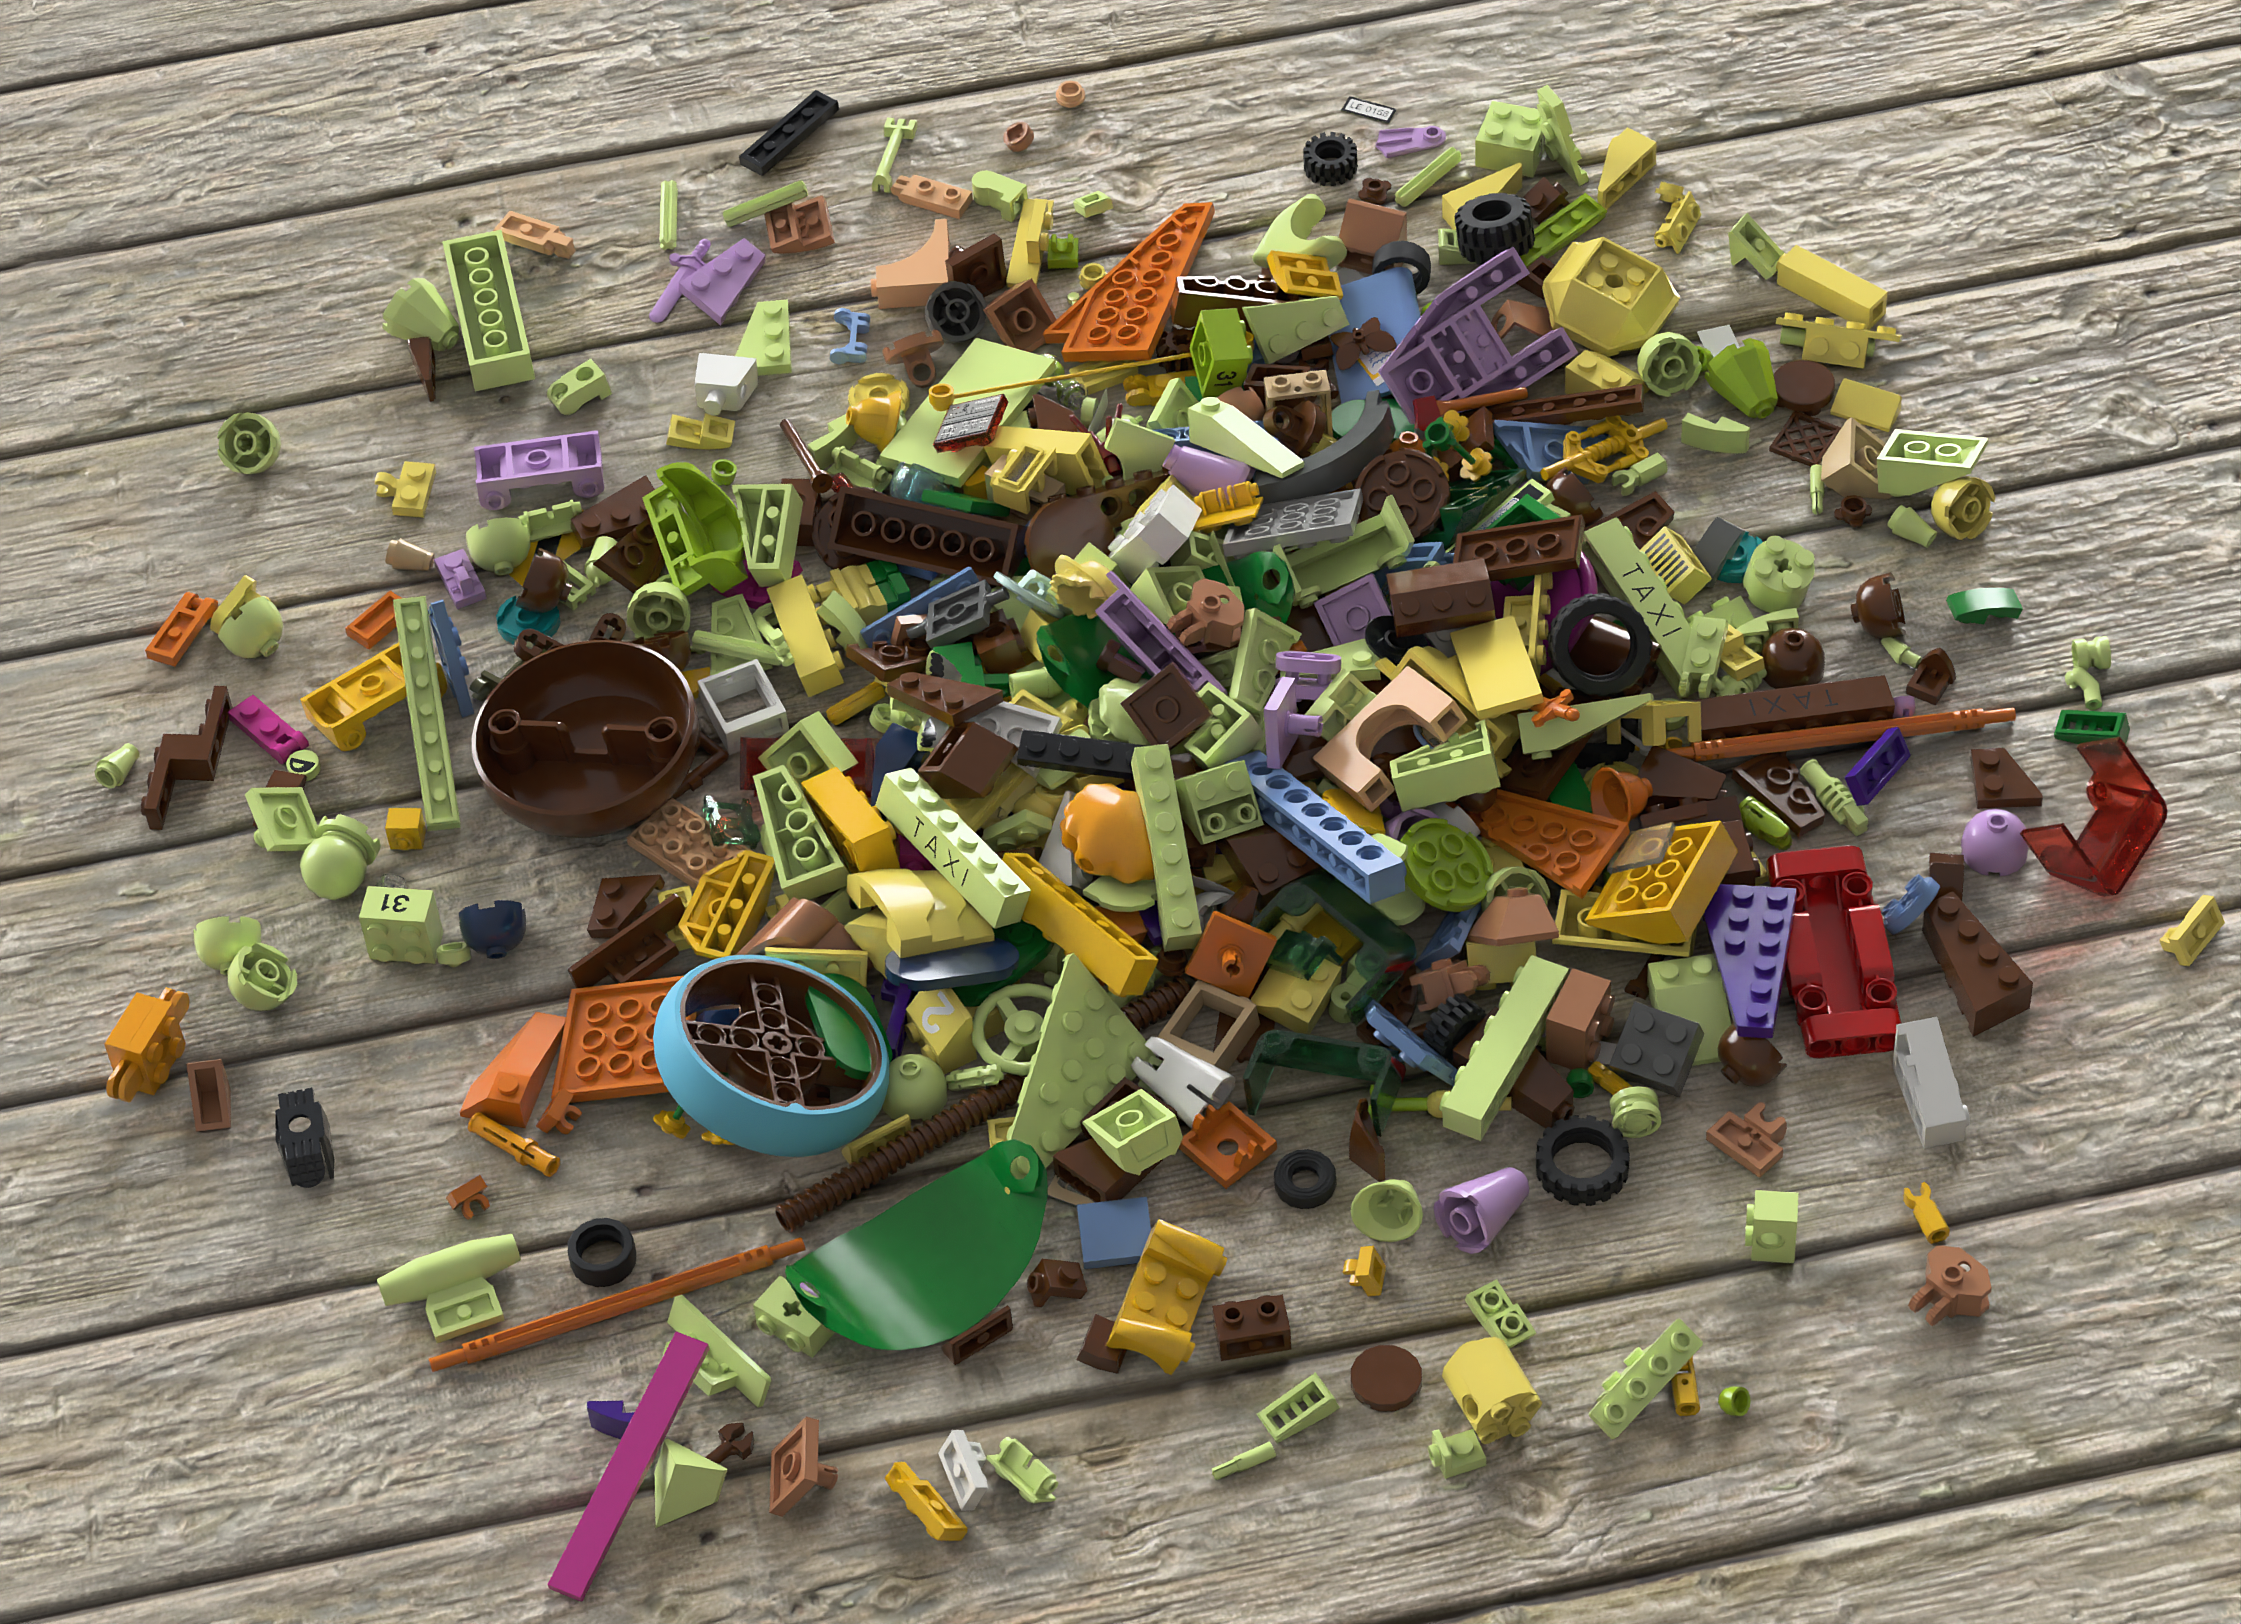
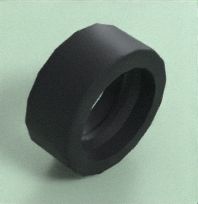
M1392 241L1381 246L1376 251L1373 259L1372 275L1385 271L1384 268L1390 264L1406 263L1419 270L1417 273L1412 274L1416 295L1427 288L1430 280L1431 261L1429 254L1423 247L1408 241Z
M596 1218L581 1224L573 1231L568 1241V1257L576 1278L590 1286L608 1287L622 1282L631 1274L636 1264V1248L629 1228L623 1223L610 1218ZM599 1241L617 1242L623 1248L621 1254L616 1259L606 1264L595 1265L582 1259L583 1251L591 1244Z

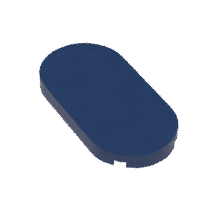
M994 937V941L906 958H899L893 950L885 959V976L894 985L900 987L901 982L907 984L908 989L913 991H932L997 982L1007 979L1012 975L1014 969L1017 970L1019 966V952L1008 941Z

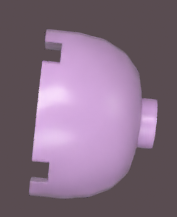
M2001 809L1982 811L1976 814L1965 826L1961 839V854L1964 855L1966 864L1982 875L1988 876L1989 872H2000L1999 876L2010 875L2018 871L2026 863L2029 850L2027 829L2020 819L2009 811Z

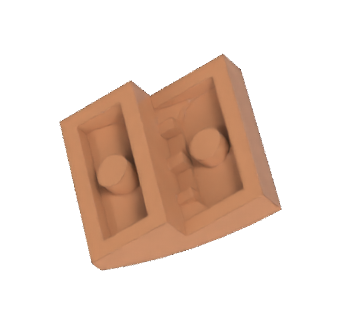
M823 195L797 205L790 203L764 214L770 247L773 253L804 252L835 243L829 210Z

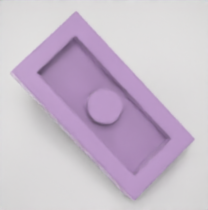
M464 549L434 559L436 569L457 609L487 599L485 590Z

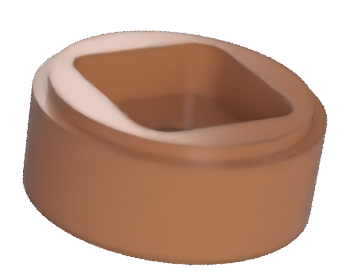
M1017 122L1007 128L1003 141L1011 151L1020 152L1030 146L1034 139V132L1027 123Z

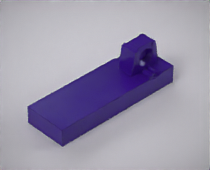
M1899 727L1887 729L1882 737L1872 744V747L1865 752V755L1844 777L1857 806L1868 805L1911 756Z
M884 977L881 987V999L894 1003L886 1030V1036L892 1049L891 1061L901 1056L907 1036L904 1026L908 1023L906 1008L919 991L910 990L907 984L901 982L900 987L896 986Z

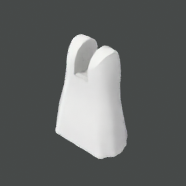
M1151 1036L1145 1043V1046L1152 1050L1153 1054L1164 1059L1160 1067L1156 1070L1152 1064L1143 1061L1137 1056L1131 1064L1136 1075L1161 1097L1166 1104L1173 1107L1177 1111L1178 1117L1191 1129L1194 1118L1198 1113L1205 1117L1207 1106L1210 1104L1218 1110L1235 1087L1236 1078L1158 1037Z

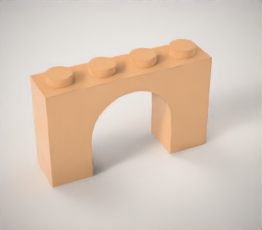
M1407 666L1312 759L1326 778L1340 789H1343L1372 813L1395 790L1383 771L1370 761L1374 746L1386 733L1399 726L1418 725L1425 728L1444 743L1468 719L1454 699Z

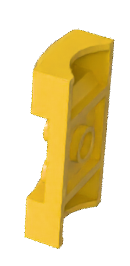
M399 642L300 699L306 718L341 751H350L362 744L366 737L364 721L407 697ZM437 662L436 668L442 698L448 687L442 666Z
M1158 1219L1150 1231L1106 1346L1139 1352L1155 1361L1169 1375L1173 1374L1181 1361L1187 1363L1196 1344L1190 1341L1192 1336L1190 1330L1206 1287L1213 1275L1217 1277L1221 1275L1228 1259L1223 1256L1224 1247L1186 1229Z

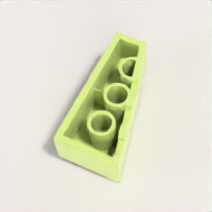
M781 765L754 775L753 779L781 889L790 900L793 897L799 900L802 898L810 900L847 886V875L851 874L850 870L797 781L787 768Z

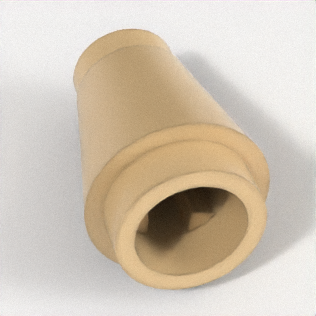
M401 538L399 541L392 539L387 549L385 562L392 565L393 569L425 570L430 572L433 567L435 554Z

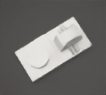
M952 1430L938 1454L961 1511L975 1510L988 1489L987 1479L981 1471L987 1459L980 1443L969 1442L964 1430Z

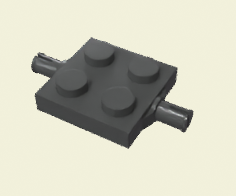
M984 579L929 603L928 614L923 622L907 628L908 637L913 641L926 635V642L931 650H933V647L952 645L957 640L970 634H978L989 627L990 610L993 608V605L1009 600V592L1004 586L991 592L990 585Z

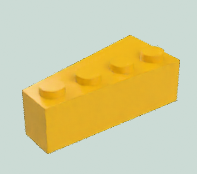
M834 767L801 782L804 795L826 832L830 835L840 855L845 856L852 874L882 868L900 869L893 840L896 839V833L892 824L889 821H883L878 808L869 805L865 793L862 790L859 792L856 790L850 776L845 777L837 767Z

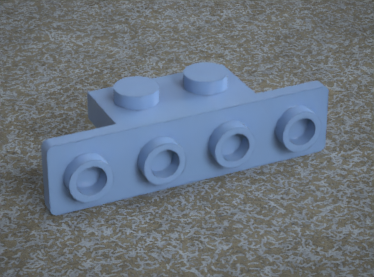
M967 567L888 612L884 617L863 628L860 634L869 648H872V642L886 641L887 645H892L890 640L896 616L928 614L929 603L979 582L973 569Z

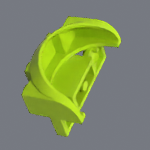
M676 462L655 470L658 479L664 484L642 498L673 585L678 587L687 597L708 583L721 593H724L747 579L748 575L743 564V560L746 558L744 555L741 523L737 514L738 509L726 493L691 463Z

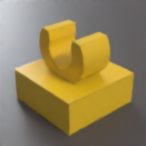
M1374 1246L1360 1247L1358 1260H1345L1343 1274H1351L1349 1284L1351 1286H1362L1368 1297L1381 1295L1386 1265Z

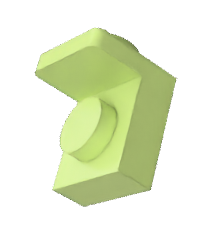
M1439 1429L1432 1431V1445L1428 1446L1429 1457L1434 1467L1440 1466L1445 1479L1486 1466V1456L1473 1429L1443 1438Z

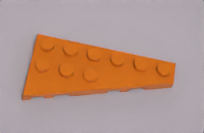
M1500 789L1497 790L1495 803L1484 812L1473 813L1466 811L1459 803H1445L1453 809L1457 805L1463 809L1477 825L1481 836L1581 899L1584 898L1630 833L1627 822Z

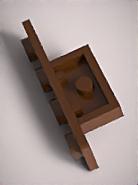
M1733 795L1707 802L1706 800L1698 802L1697 796L1677 800L1678 807L1665 809L1664 804L1644 808L1645 814L1629 821L1630 833L1627 837L1634 836L1636 831L1713 821L1728 822L1742 820L1737 797ZM1622 844L1618 849L1620 856H1622Z
M676 893L672 894L569 967L568 972L575 987H592L607 975L617 984L642 981L679 955L676 944L665 934L678 926L686 910L681 898Z

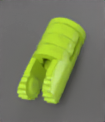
M1753 796L1745 798L1739 804L1745 829H1748L1757 838L1764 839L1779 850L1784 851L1790 848L1793 841L1791 835H1789V827L1779 819L1776 813L1757 801Z

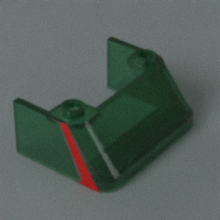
M1320 870L1283 887L1249 925L1269 933L1281 922L1280 917L1284 913L1290 916H1301L1318 903L1323 907V911L1360 941L1364 946L1356 955L1355 966L1357 972L1367 982L1345 1005L1351 1023L1356 1026L1365 1017L1364 1008L1372 998L1378 1002L1413 964L1416 959L1417 950L1412 938L1373 905L1366 902L1330 872Z
M1270 1030L1259 1037L1243 1075L1248 1115L1255 1116L1275 1065L1376 1082L1370 1096V1104L1376 1135L1382 1137L1406 1073V1063L1399 1057L1400 1051L1388 1047L1284 1030Z

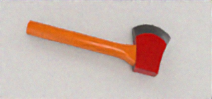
M1519 387L1450 401L1436 400L1435 395L1414 399V433L1424 442L1426 441L1425 430L1427 426L1447 411L1455 410L1459 412L1527 399L1526 387Z

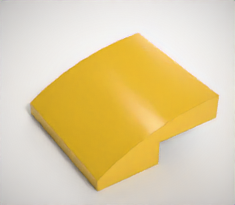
M1271 250L1267 256L1270 271L1278 286L1285 293L1313 297L1337 296L1339 300L1343 298L1338 273L1330 272L1326 257Z

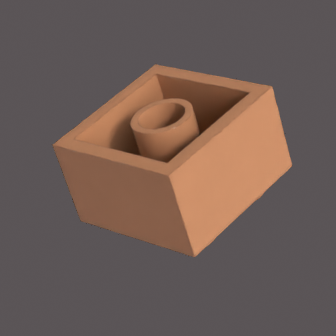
M1572 968L1546 1018V1060L1548 1062L1573 1070L1575 1068L1587 1069L1590 1061L1595 1062L1598 1059L1601 1050L1600 1041L1603 1036L1608 1037L1614 1024V1017L1610 1016L1615 1001V996L1611 995V980Z

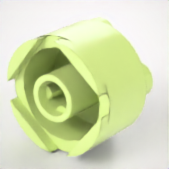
M1771 536L1767 541L1758 545L1751 556L1743 578V587L1746 588L1749 594L1748 599L1751 603L1768 613L1800 607L1815 573L1813 553L1804 549L1799 544L1783 539L1780 536Z

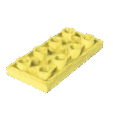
M1513 615L1450 632L1451 642L1479 720L1497 718L1504 713L1519 709L1526 710L1544 702L1542 691Z

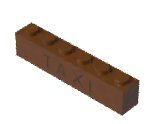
M1885 675L1692 700L1693 702H1701L1702 741L1893 719L1895 702Z

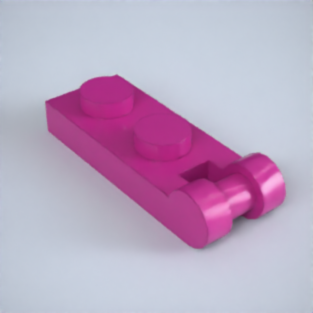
M251 695L228 711L230 721L280 764L286 763L289 756L294 752L304 750L309 746L308 740L300 731H295L254 695Z

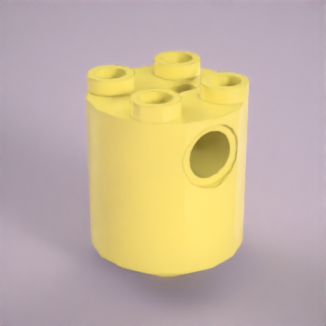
M1488 1337L1466 1342L1457 1349L1443 1368L1442 1377L1483 1444H1489L1508 1434H1511L1512 1437H1519L1530 1429L1531 1424L1529 1421L1541 1407L1542 1401L1504 1340L1497 1337Z

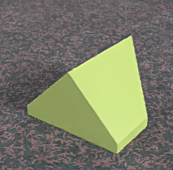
M670 1439L664 1440L654 1472L655 1528L718 1502L728 1469Z

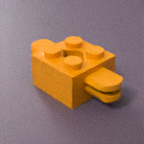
M166 987L158 999L136 992L104 1043L113 1069V1073L109 1077L106 1086L109 1097L120 1098L121 1101L130 1103L137 1091L155 1095L159 1086L166 1082L172 1065L177 1058L182 1056L185 1050L186 1042L179 1024L189 1009L190 1001L187 993L176 992V990Z

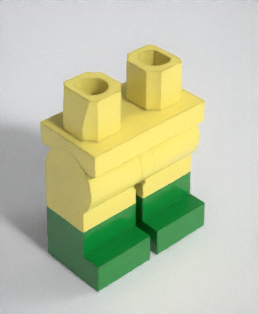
M878 559L860 566H847L841 571L839 568L831 570L830 581L816 585L820 605L835 590L855 609L866 625L879 620L888 612L911 599L910 589L901 572H899L896 563Z

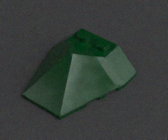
M1526 469L1496 470L1481 476L1476 482H1473L1471 479L1466 480L1462 478L1449 483L1450 503L1439 509L1442 521L1429 534L1415 540L1414 544L1443 542L1444 549H1449L1456 543L1458 533L1469 532L1506 500L1527 475Z

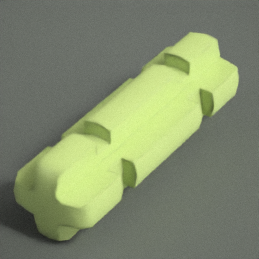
M991 1064L951 1071L950 1075H947L945 1079L948 1083V1089L959 1091L962 1089L984 1087L986 1085H997L1000 1080H1003L1004 1073L1001 1072L999 1065Z

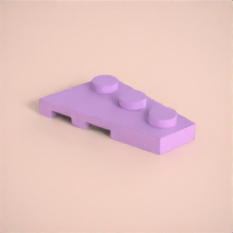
M743 238L679 283V292L721 326L726 319L727 312L738 302L741 292L750 285L764 265L765 254Z

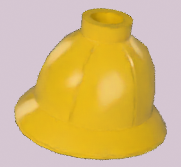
M897 390L886 397H869L861 400L856 407L849 406L847 409L846 424L853 425L855 432L865 441L874 444L880 453L894 438L901 408V392Z

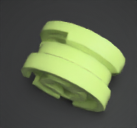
M1640 1086L1628 1087L1618 1091L1610 1099L1613 1128H1618L1623 1133V1137H1644L1652 1134L1660 1127L1661 1113L1657 1094L1653 1090Z

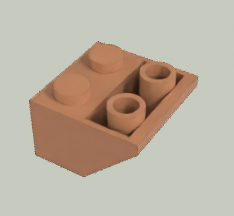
M1349 198L1339 238L1347 249V255L1338 266L1372 275L1373 259L1376 251L1381 246L1392 241H1407V212ZM1393 263L1386 266L1384 269L1388 270L1395 267H1402L1404 263Z

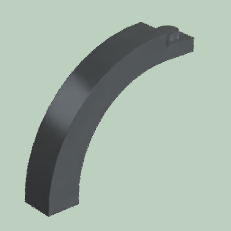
M1368 391L1363 413L1355 426L1329 447L1303 458L1304 467L1284 478L1262 470H1256L1254 483L1258 485L1259 495L1255 497H1263L1264 500L1261 505L1329 494L1359 477L1362 470L1373 459L1381 454L1383 455L1389 448L1396 430L1389 403L1382 401L1380 391Z

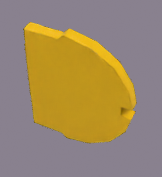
M1343 789L1324 791L1321 798L1341 814H1344L1359 828H1362L1367 834L1373 835L1378 833L1385 835V827L1379 806L1371 813Z

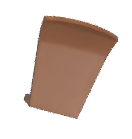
M1509 299L1496 312L1491 322L1500 339L1504 338L1514 325L1539 337L1552 331L1550 314L1547 307H1537ZM1503 315H1505V325L1500 332H1498V321Z

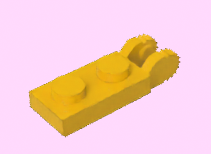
M1195 370L1149 375L1147 377L1142 374L1128 376L1123 380L1124 390L1128 392L1125 396L1126 402L1132 407L1137 405L1156 406L1170 380L1180 378L1185 384V377L1197 376Z

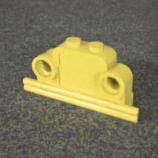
M1415 646L1407 651L1397 667L1386 657L1376 661L1374 664L1391 681L1409 666L1457 703L1468 719L1455 731L1459 736L1477 729L1475 723L1481 720H1479L1456 655L1447 658L1446 655L1436 648ZM1511 712L1504 713L1497 718L1485 719L1500 778L1507 776L1512 771L1501 759L1507 758L1512 751V747L1520 737L1518 719L1511 715Z

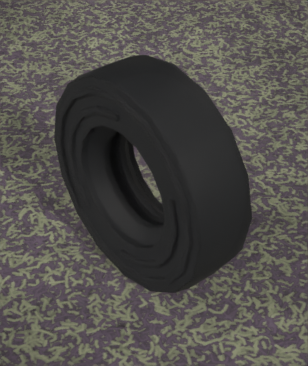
M1310 1149L1293 1151L1286 1154L1276 1166L1274 1171L1275 1191L1280 1199L1291 1207L1299 1209L1316 1208L1325 1204L1333 1196L1337 1185L1336 1169L1331 1160L1321 1152ZM1302 1170H1309L1316 1173L1319 1180L1313 1187L1300 1188L1292 1182L1293 1175Z

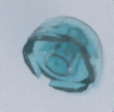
M900 462L890 482L891 497L936 507L941 506L923 502V489L955 492L952 484L949 489L943 485L944 477L931 469L915 463L912 464L911 468L904 467L905 462Z

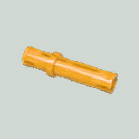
M477 1112L471 1117L468 1123V1130L477 1134L496 1147L513 1155L519 1164L523 1166L530 1165L548 1177L553 1176L559 1169L560 1158L540 1148L535 1140L519 1136L505 1126L486 1117L483 1113Z

